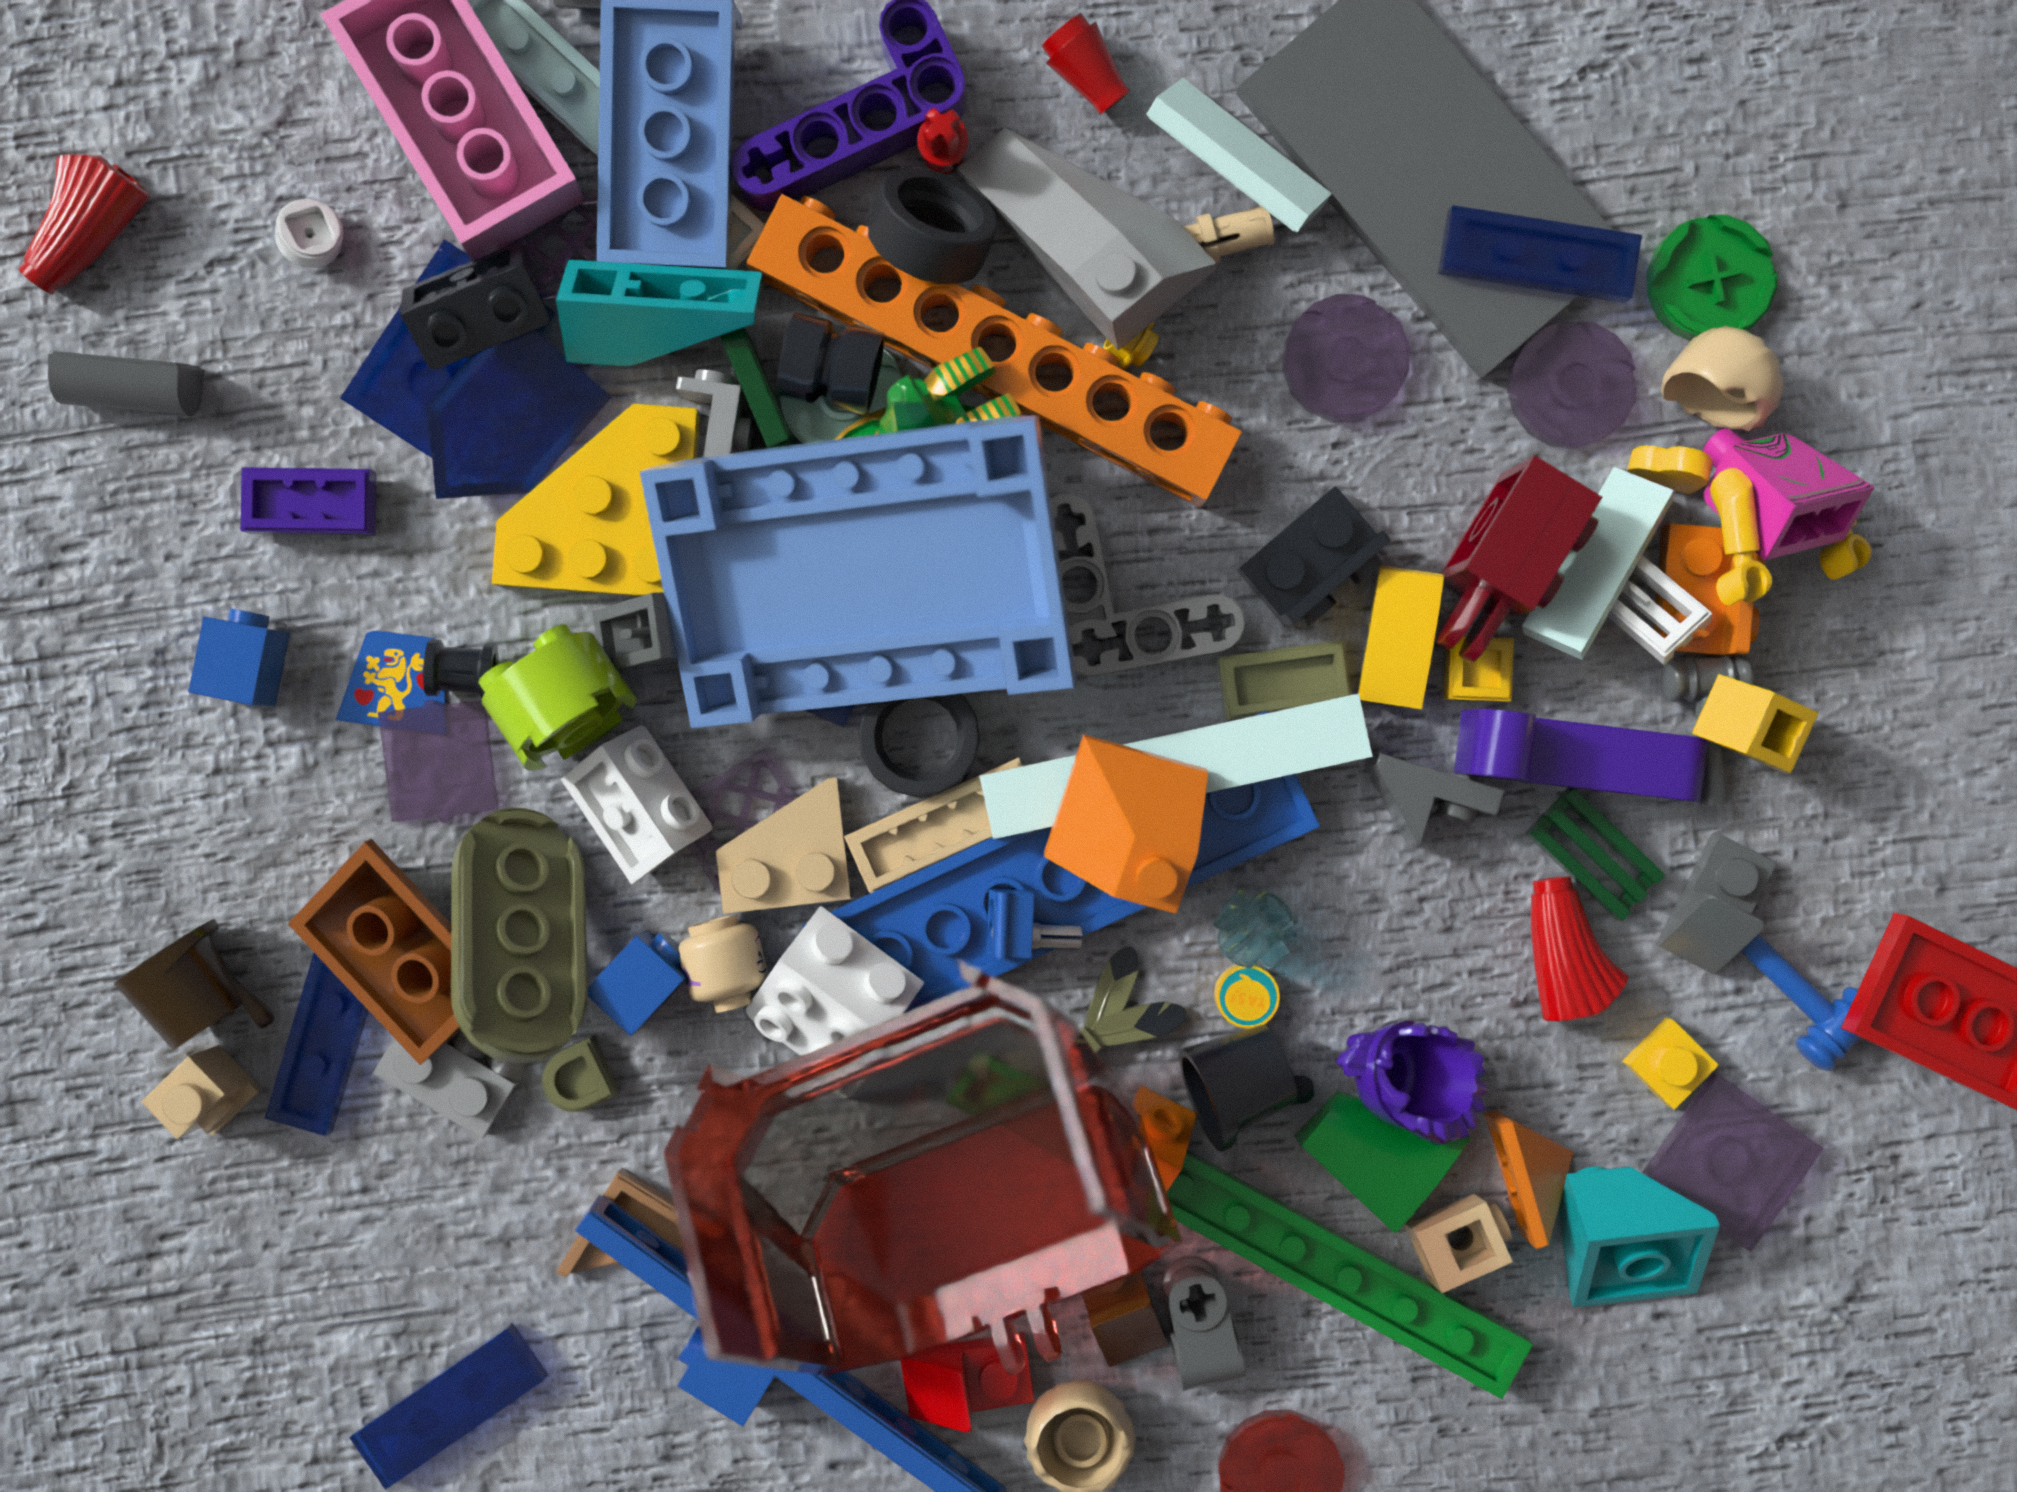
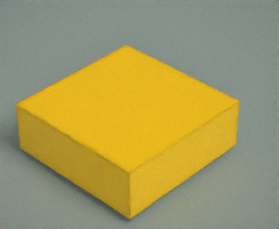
M1463 636L1452 649L1448 650L1445 648L1444 700L1512 701L1514 638L1493 637L1483 654L1472 664L1459 656L1460 648L1466 636Z

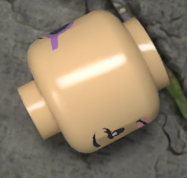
M737 914L689 926L690 936L680 942L678 952L680 953L681 968L686 977L685 984L690 998L700 1003L713 1001L716 1013L751 1004L752 996L750 991L761 987L768 977V970L757 929L751 924L739 923Z

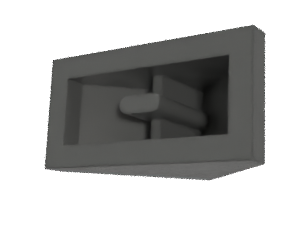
M664 592L649 593L592 611L596 639L618 672L678 663Z

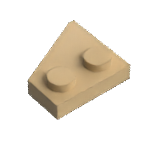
M837 777L827 778L716 850L723 914L850 899Z

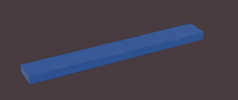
M599 1194L584 1214L575 1232L933 1491L1006 1492V1486L604 1194L603 1196Z

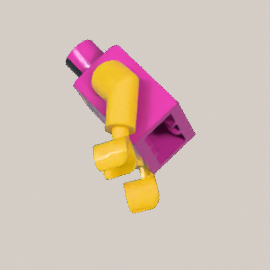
M1724 428L1716 432L1708 440L1703 452L1710 455L1714 461L1712 466L1716 470L1704 491L1705 502L1721 519L1725 555H1732L1734 569L1721 575L1717 580V594L1723 604L1731 606L1743 599L1746 604H1750L1763 597L1771 588L1772 576L1762 563L1754 561L1753 552H1756L1764 560H1769L1834 543L1822 549L1819 555L1820 565L1824 573L1831 580H1838L1851 574L1869 562L1872 555L1871 546L1861 535L1853 534L1851 527L1858 524L1856 519L1875 487L1801 440L1785 433L1745 441L1730 428Z

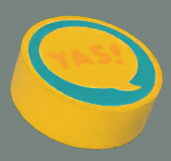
M1239 963L1227 968L1219 976L1214 989V1000L1217 1009L1229 1023L1240 1028L1249 1029L1266 1024L1275 1015L1280 1002V992L1275 979L1265 969L1252 963Z

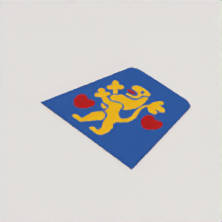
M385 631L367 632L335 720L448 735L445 692L441 691L438 697L426 696L423 686V664L426 646L430 639H436Z

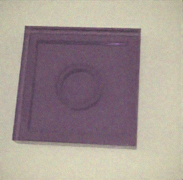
M1712 1072L1642 1173L1715 1214L1720 1225L1719 1230L1752 1252L1824 1148L1724 1077Z

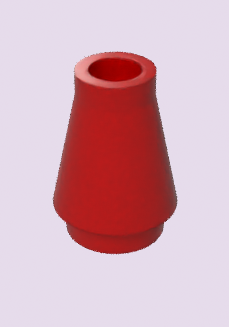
M1082 13L1066 22L1041 45L1050 58L1046 64L1092 104L1100 116L1130 92L1120 76L1097 22L1090 25Z

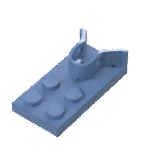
M601 0L597 261L730 270L735 31L742 30V16L734 0Z

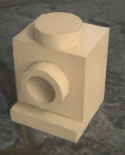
M220 1045L188 1056L141 1103L176 1139L200 1128L206 1134L213 1136L248 1105L262 1089Z
M1475 1194L1417 1219L1412 1217L1404 1224L1427 1280L1441 1293L1513 1262L1505 1245V1242L1512 1239V1234L1504 1215L1495 1203L1488 1206L1486 1201ZM1465 1226L1467 1238L1464 1243L1459 1246L1450 1245L1448 1240L1449 1233Z

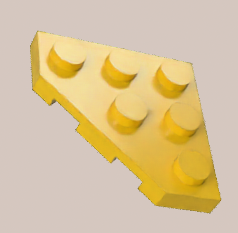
M634 403L496 520L492 584L503 587L635 597L649 593L664 592L640 471L649 467L697 458L700 426L699 410L697 408Z

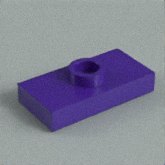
M241 467L240 531L248 534L376 535L377 472L371 469Z

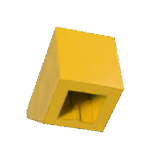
M1718 674L1692 734L1772 769L1790 774L1818 716V712L1775 692Z

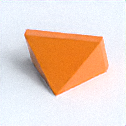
M1498 1110L1486 1112L1484 1115L1519 1234L1536 1249L1549 1246L1573 1152Z

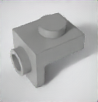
M696 370L695 379L679 376L676 384V391L685 400L712 404L703 457L751 451L754 437V419L746 418L748 401L741 386L733 385L734 377L732 375L712 370Z

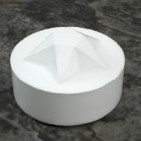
M299 199L288 203L279 212L276 219L275 240L280 252L290 262L305 268H319L328 265L338 256L342 247L343 226L339 216L328 205L313 199Z

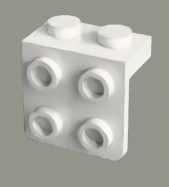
M820 906L770 972L751 1000L752 1003L747 1006L746 1013L755 1022L756 1027L763 1035L773 1041L783 1042L806 1059L808 1066L816 1074L825 1079L834 1080L837 1083L846 1085L887 1038L925 982Z

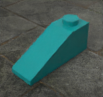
M568 260L556 298L566 362L595 364L598 366H633L754 324L763 285L762 272Z

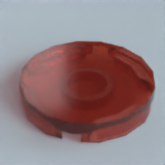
M1291 1409L1264 1410L1244 1419L1226 1437L1217 1460L1218 1487L1220 1492H1341L1343 1479L1345 1481L1344 1463L1331 1435L1313 1418Z

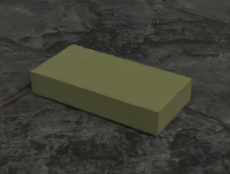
M1344 640L1216 658L1225 720L1252 717L1263 711L1270 713L1352 695Z

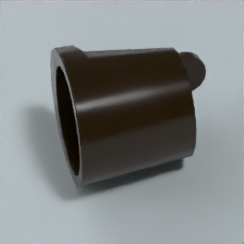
M215 919L202 924L182 936L114 983L118 990L173 1051L242 1005L261 1029L266 1028L275 1020L273 1011L235 979L211 940V937L220 927Z

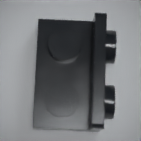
M522 240L406 287L402 291L400 315L428 367L432 370H438L547 325L550 321L549 312L534 284L533 263Z
M1335 485L1236 571L1284 627L1294 624L1299 619L1308 627L1337 603L1330 592L1349 577L1357 585L1385 562V559L1378 551L1388 544L1391 538L1384 530L1376 533Z

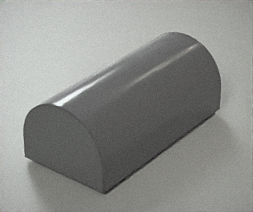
M53 351V354H48V383L52 396L60 404L181 416H193L201 405L204 370L200 369V366Z

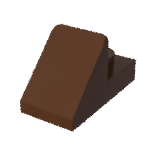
M1124 1224L1065 1245V1253L1088 1312L1090 1327L1109 1367L1168 1345Z

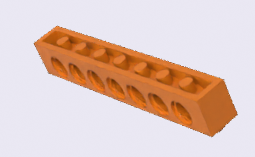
M781 194L746 262L750 271L762 272L764 284L847 327L853 325L885 333L886 347L931 370L940 364L979 347L981 342L990 335H1004L1013 342L1015 346L1014 353L1007 360L1001 362L991 361L996 373L970 388L971 391L989 400H994L1010 393L1015 399L1022 416H1039L1041 427L1198 508L1206 502L1242 432L1230 425L1233 418L1227 412L1207 402L1199 401L1197 406L1194 407L1173 396L1176 388L1156 375L1142 372L1140 378L1118 368L1119 359L1098 345L1085 343L1082 349L1060 338L1063 332L1062 329L1042 316L1029 313L1025 320L1004 309L1006 301L986 287L972 284L970 290H967L958 284H937L915 278L895 268L877 253L868 237L867 226L859 225L855 232L834 221L836 213L823 203L808 196H802L800 202H797ZM835 248L844 254L842 264L833 272L820 273L810 267L813 256L819 250ZM879 277H891L901 284L899 294L889 302L880 303L873 301L866 293L871 282ZM943 305L953 309L959 317L955 326L945 332H934L928 329L922 321L926 312L932 307ZM1049 363H1057L1069 371L1072 381L1065 389L1053 392L1041 387L1035 375L1042 366ZM1104 392L1116 393L1125 400L1128 413L1117 421L1104 420L1096 414L1093 408V400ZM1160 421H1170L1176 424L1182 431L1183 445L1172 451L1158 448L1151 439L1150 427Z

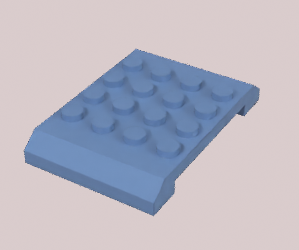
M1010 416L694 458L649 467L640 471L691 728L753 722L762 714L1007 689V694L1013 695L1074 688L1077 682L1039 416Z

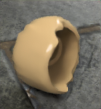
M1724 326L1707 330L1694 337L1666 370L1662 380L1661 393L1666 401L1679 402L1685 413L1695 414L1714 427L1750 431L1763 428L1770 414L1778 408L1784 388L1783 374L1780 372L1778 357L1773 350L1766 347L1762 338L1743 329Z
M1073 1379L1070 1382L1057 1384L1053 1389L1047 1390L1038 1398L1028 1417L1026 1435L1023 1441L1028 1450L1027 1459L1032 1464L1035 1475L1040 1477L1048 1486L1055 1487L1059 1492H1103L1114 1488L1118 1478L1126 1471L1129 1461L1134 1455L1136 1436L1132 1419L1126 1413L1125 1404L1122 1400L1118 1399L1104 1386L1090 1380Z

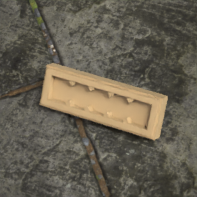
M1016 758L981 775L1021 767L1022 764L1020 759ZM980 775L844 836L870 894L993 837Z

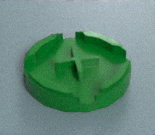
M1727 214L1698 217L1678 225L1654 249L1646 270L1647 297L1656 318L1674 335L1690 341L1712 328L1728 326L1746 331L1750 330L1769 311L1778 288L1777 272L1773 274V264L1770 259L1773 256L1768 241L1753 226Z

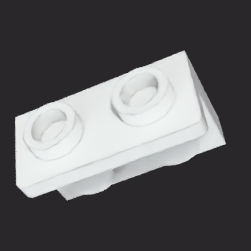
M642 725L602 744L561 778V781L631 884L647 876L680 850L712 830V824L647 728Z

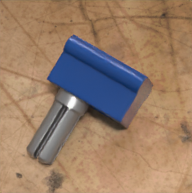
M989 889L986 953L991 957L1031 959L1032 948H1080L1083 942L1082 939L1041 937V935L1083 936V931L1080 926L1040 925L1039 923H1033L1035 893L1027 890Z

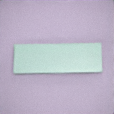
M1184 78L1158 95L1146 114L1150 120L1292 231L1298 232L1322 209L1332 194Z
M1613 467L1598 493L1603 498L1592 516L1599 519L1596 530L1579 552L1575 553L1570 550L1558 572L1565 576L1564 581L1551 602L1543 609L1536 606L1522 625L1524 635L1580 660H1583L1674 500V490Z

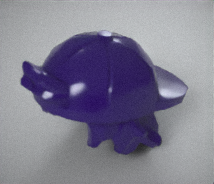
M1410 1020L1388 1024L1373 1032L1357 1033L1349 1036L1347 1046L1350 1048L1342 1052L1336 1059L1337 1065L1343 1067L1346 1076H1354L1359 1098L1374 1117L1396 1128L1405 1129L1420 1139L1435 1145L1455 1141L1458 1138H1466L1469 1136L1467 1129H1476L1478 1125L1477 1113L1486 1109L1481 1096L1488 1092V1086L1479 1079L1485 1073L1482 1065L1484 1059L1482 1054L1474 1051L1475 1042L1472 1039L1458 1037L1457 1033L1452 1032L1446 1026H1426L1424 1023H1415Z

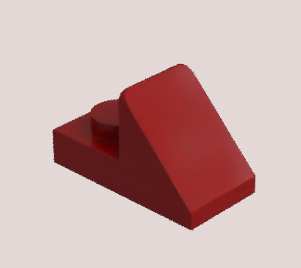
M1025 1332L900 1351L901 1369L909 1417L961 1432H971L972 1412L1035 1402Z

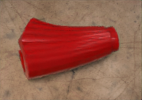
M76 154L57 157L56 179L52 199L41 225L24 255L25 261L18 270L34 285L53 295L60 286L64 287L108 248L150 198V194L125 170L115 163L112 166L101 155Z
M1571 876L1532 881L1534 893L1531 894L1530 929L1542 1019L1549 1022H1564L1601 1016L1626 986L1629 979L1628 975L1614 964L1600 947L1588 922L1578 892L1572 886Z

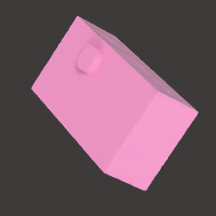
M345 0L320 14L471 260L506 247L585 202L575 176L467 0Z

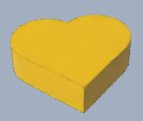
M1644 445L1632 450L1626 472L1676 492L1691 495L1707 485L1714 461L1709 454L1694 448L1676 446L1666 449Z

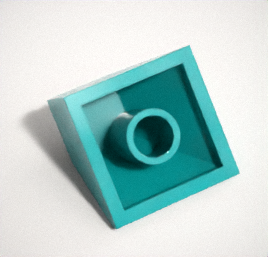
M1601 1166L1584 1168L1577 1173L1566 1175L1559 1213L1569 1298L1573 1308L1698 1293L1720 1227L1715 1214L1632 1167L1606 1169Z

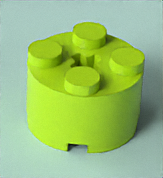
M567 624L555 626L540 635L533 643L536 650L515 664L512 661L498 664L487 671L479 680V684L485 692L482 698L483 706L524 768L529 771L546 768L547 765L541 757L558 751L562 759L566 760L585 750L607 735L623 720L617 711L622 703L633 709L637 701L635 695L595 636L590 632L572 633Z

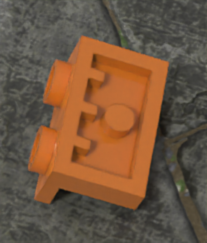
M1675 523L1663 525L1661 528L1658 569L1712 613V622L1703 630L1699 628L1693 634V639L1684 648L1680 646L1674 653L1717 657L1721 655L1731 657L1748 654L1750 644L1754 643L1759 632L1760 613L1758 608L1753 606L1754 601L1746 604L1743 599L1731 606H1727L1722 603L1717 594V580L1721 575L1734 569L1733 556L1725 555L1722 528ZM1753 552L1754 561H1758L1765 566V560L1756 552ZM1656 592L1655 603L1681 624L1686 617ZM1653 623V630L1665 639L1668 635Z

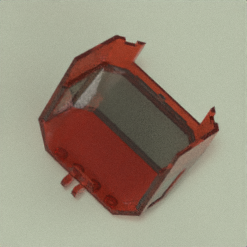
M957 960L962 978L972 985L963 990L748 1078L709 1062L696 1087L702 1093L684 1127L676 1126L664 1150L707 1359L826 1376L908 1359L990 1328L1003 1369L1011 1376L1022 1372L1023 1368L1026 1367L1020 1337L1011 1320L1026 1314L1040 1356L1046 1362L1060 1358L1061 1353H1063L1055 1320L1047 1308L1048 1306L1139 1273L1183 1242L1142 1116L1137 1113L1074 1021L1042 998L1018 987H1013Z

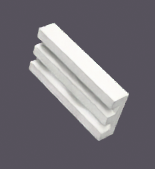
M1642 555L1633 573L1681 612L1686 619L1680 624L1629 580L1620 595L1668 636L1664 639L1618 599L1607 617L1665 665L1674 657L1675 650L1680 646L1684 648L1693 639V634L1699 628L1703 630L1712 622V613Z

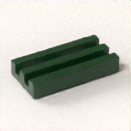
M743 327L720 335L767 448L796 445L746 328Z
M1567 788L1525 832L1536 845L1616 920L1623 921L1631 913L1629 910L1635 902L1640 903L1649 894L1646 892L1652 884H1658L1666 876L1574 788ZM1568 808H1571L1639 873L1635 880L1564 814ZM1553 824L1624 890L1618 898L1546 832Z

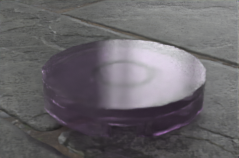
M1336 294L1314 302L1295 320L1283 344L1282 372L1290 394L1307 412L1330 422H1356L1377 414L1398 394L1409 372L1410 345L1401 322L1391 311L1388 313L1383 307L1375 304L1377 301L1364 295Z
M1577 321L1576 323L1565 322L1546 326L1521 346L1509 368L1507 394L1513 415L1529 435L1549 446L1576 449L1597 443L1623 425L1633 408L1637 394V386L1634 388L1635 377L1633 373L1636 368L1632 354L1619 337L1595 322Z

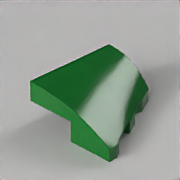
M1336 1091L1294 1135L1308 1153L1394 1234L1400 1230L1428 1198L1455 1163L1471 1138L1468 1136L1445 1144L1435 1145L1420 1139L1405 1129L1396 1128L1377 1119L1365 1108L1359 1097Z

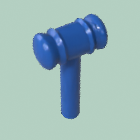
M1758 934L1740 952L1814 1022V1025L1808 1026L1807 1035L1796 1039V1046L1809 1063L1821 1070L1832 1071L1836 1066V1060L1844 1059L1846 1053L1860 1039V1037L1841 1029L1858 989L1854 987L1845 988L1842 993V999H1835L1833 1004H1831Z

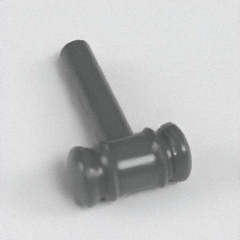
M1728 655L1696 659L1686 657L1682 661L1672 658L1662 667L1660 677L1661 688L1664 696L1670 702H1678L1683 698L1686 701L1692 702L1695 699L1697 722L1718 674L1754 685V669L1746 655L1732 656L1731 658ZM1708 741L1700 804H1726L1724 747Z

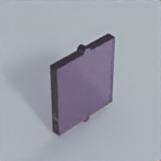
M433 699L425 701L424 707L378 712L392 822L438 817L441 822H448L453 819L454 815L499 809L487 710L483 706L482 700L440 705L437 700Z

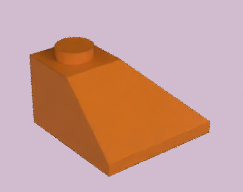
M1083 734L1044 850V857L1115 898L1177 914L1198 855L1208 780L1207 769Z

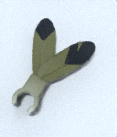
M1125 946L1108 959L1089 1004L1085 1018V1027L1081 1026L1064 1041L1054 1042L1046 1049L1043 1057L1045 1061H1052L1054 1054L1060 1050H1069L1074 1054L1075 1061L1073 1067L1066 1072H1061V1080L1063 1082L1071 1081L1080 1074L1083 1064L1101 1048L1099 1044L1111 1046L1159 1037L1172 1032L1185 1020V1008L1166 1001L1151 1002L1124 1009L1138 974V956L1132 947Z

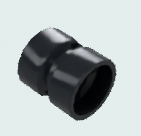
M795 312L789 322L780 355L776 383L778 396L813 404L823 395L828 397L833 409L867 416L872 406L880 375L885 346V333L849 325L842 333L834 332L831 320Z

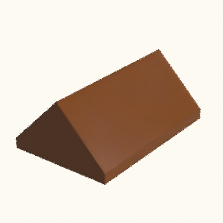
M372 839L365 841L295 915L288 925L414 1060L421 1065L461 1031L456 1022L451 1001V923Z

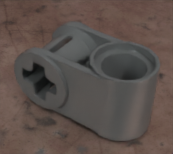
M1183 1256L1174 1260L1166 1268L1162 1277V1291L1171 1328L1169 1336L1182 1390L1186 1391L1246 1377L1242 1350L1235 1325L1231 1319L1227 1295L1213 1267L1205 1259L1197 1256ZM1200 1284L1199 1299L1188 1302L1189 1287Z

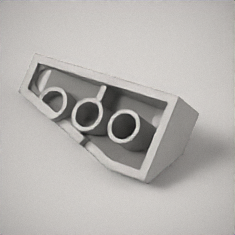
M1006 128L957 167L958 174L969 186L988 201L1002 223L1118 351L1217 269V263L1175 218Z

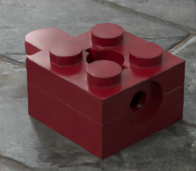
M1536 455L1501 473L1440 574L1444 575L1443 586L1462 598L1441 630L1437 643L1448 650L1452 649L1461 640L1480 609H1482L1459 651V656L1472 664L1483 654L1504 618L1534 611L1536 606L1541 609L1545 608L1557 594L1564 581L1565 576L1558 572L1570 550L1575 553L1579 552L1596 530L1599 519L1592 516L1603 497Z

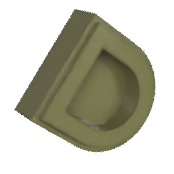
M594 1035L557 1053L549 1060L543 1072L542 1084L545 1095L554 1106L563 1111H585L621 1092Z

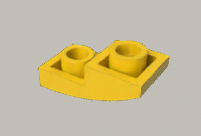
M1384 565L1379 566L1368 624L1369 634L1358 687L1360 700L1422 709L1444 581L1443 574Z

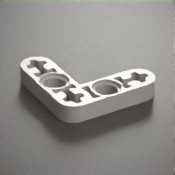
M1060 494L1051 498L1054 521L1057 520L1058 509L1062 507H1069L1072 517L1082 516L1084 525L1075 530L1076 548L1078 551L1086 546H1090L1092 558L1074 556L1060 563L1061 575L1063 576L1071 569L1082 568L1089 571L1097 583V591L1094 597L1086 603L1074 604L1065 598L1072 651L1074 645L1081 643L1083 631L1093 630L1096 640L1115 638L1117 635L1111 624L1123 622L1125 624L1124 645L1131 657L1129 661L1119 662V648L1107 650L1099 654L1098 665L1088 666L1085 656L1075 657L1073 653L1075 672L1082 676H1100L1214 654L1232 647L1241 638L1244 630V615L1240 606L1233 599L1224 595H1207L1114 613L1096 519L1091 506L1083 498L1074 494ZM1055 531L1058 553H1065L1066 548L1061 531ZM1209 606L1216 607V612L1219 616L1229 615L1231 627L1222 631V641L1213 642L1210 632H1200L1188 636L1193 648L1181 649L1182 629L1174 612L1186 611L1185 624L1198 622L1207 617V607ZM1157 618L1168 626L1170 642L1163 652L1148 654L1137 646L1135 629L1142 620Z

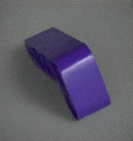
M892 0L883 9L880 15L879 29L885 60L891 72L751 137L739 145L733 155L731 167L743 198L751 207L758 211L772 212L781 194L799 201L802 196H810L917 145L918 132L921 125L925 122V115L934 107L940 114H946L953 109L957 112L960 119L962 118L966 105L963 71L934 10L925 0ZM907 26L918 27L926 34L920 42L910 46L902 45L893 38L897 31ZM933 83L945 84L953 91L952 96L948 100L938 104L929 103L920 94L925 87ZM876 110H886L896 117L893 125L882 131L868 129L863 125V121L867 115ZM819 137H830L837 141L838 147L829 157L817 159L806 154V149L810 142ZM790 151H793L799 168L796 172L792 171L789 159L787 160L785 155ZM766 166L774 180L762 185L755 170Z
M1468 709L1461 710L1454 773L1671 800L1701 802L1708 740L1695 736L1536 718L1534 714L1522 712Z

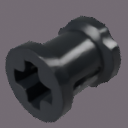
M430 639L426 646L423 664L425 695L438 697L441 691L479 693L482 699L485 692L480 686L479 680L487 671L499 664L497 644L485 643L482 649L444 647L442 640Z

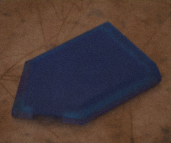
M535 330L470 356L426 407L436 499L529 493L612 397L575 364L566 362L565 356Z

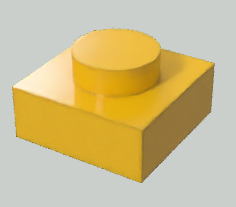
M1667 1017L1622 1060L1666 1106L1673 1110L1719 1066L1674 1020Z

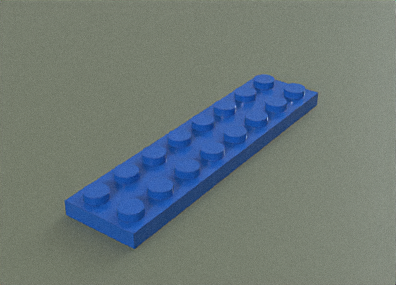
M1263 711V712H1261V713H1259V714H1257V715L1265 714V713H1267V711ZM1296 774L1206 793L1198 855L1186 888L1320 827ZM1047 827L997 839L992 837L871 894H866L830 911V913L925 982L898 1020L899 1022L1057 949L1054 947L1032 948L1031 959L995 958L986 953L989 889L1027 890L1035 893L1033 923H1039L1040 925L1080 926L1083 936L1148 906L1115 898L1045 858L1044 850L1052 827ZM1041 935V937H1058V938H1081V937H1083V936H1069V935Z

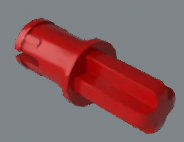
M934 107L926 113L925 122L921 125L917 136L918 149L930 170L946 175L954 173L953 165L959 166L963 163L964 155L969 145L968 132L960 121L959 115L953 109L946 114H940Z

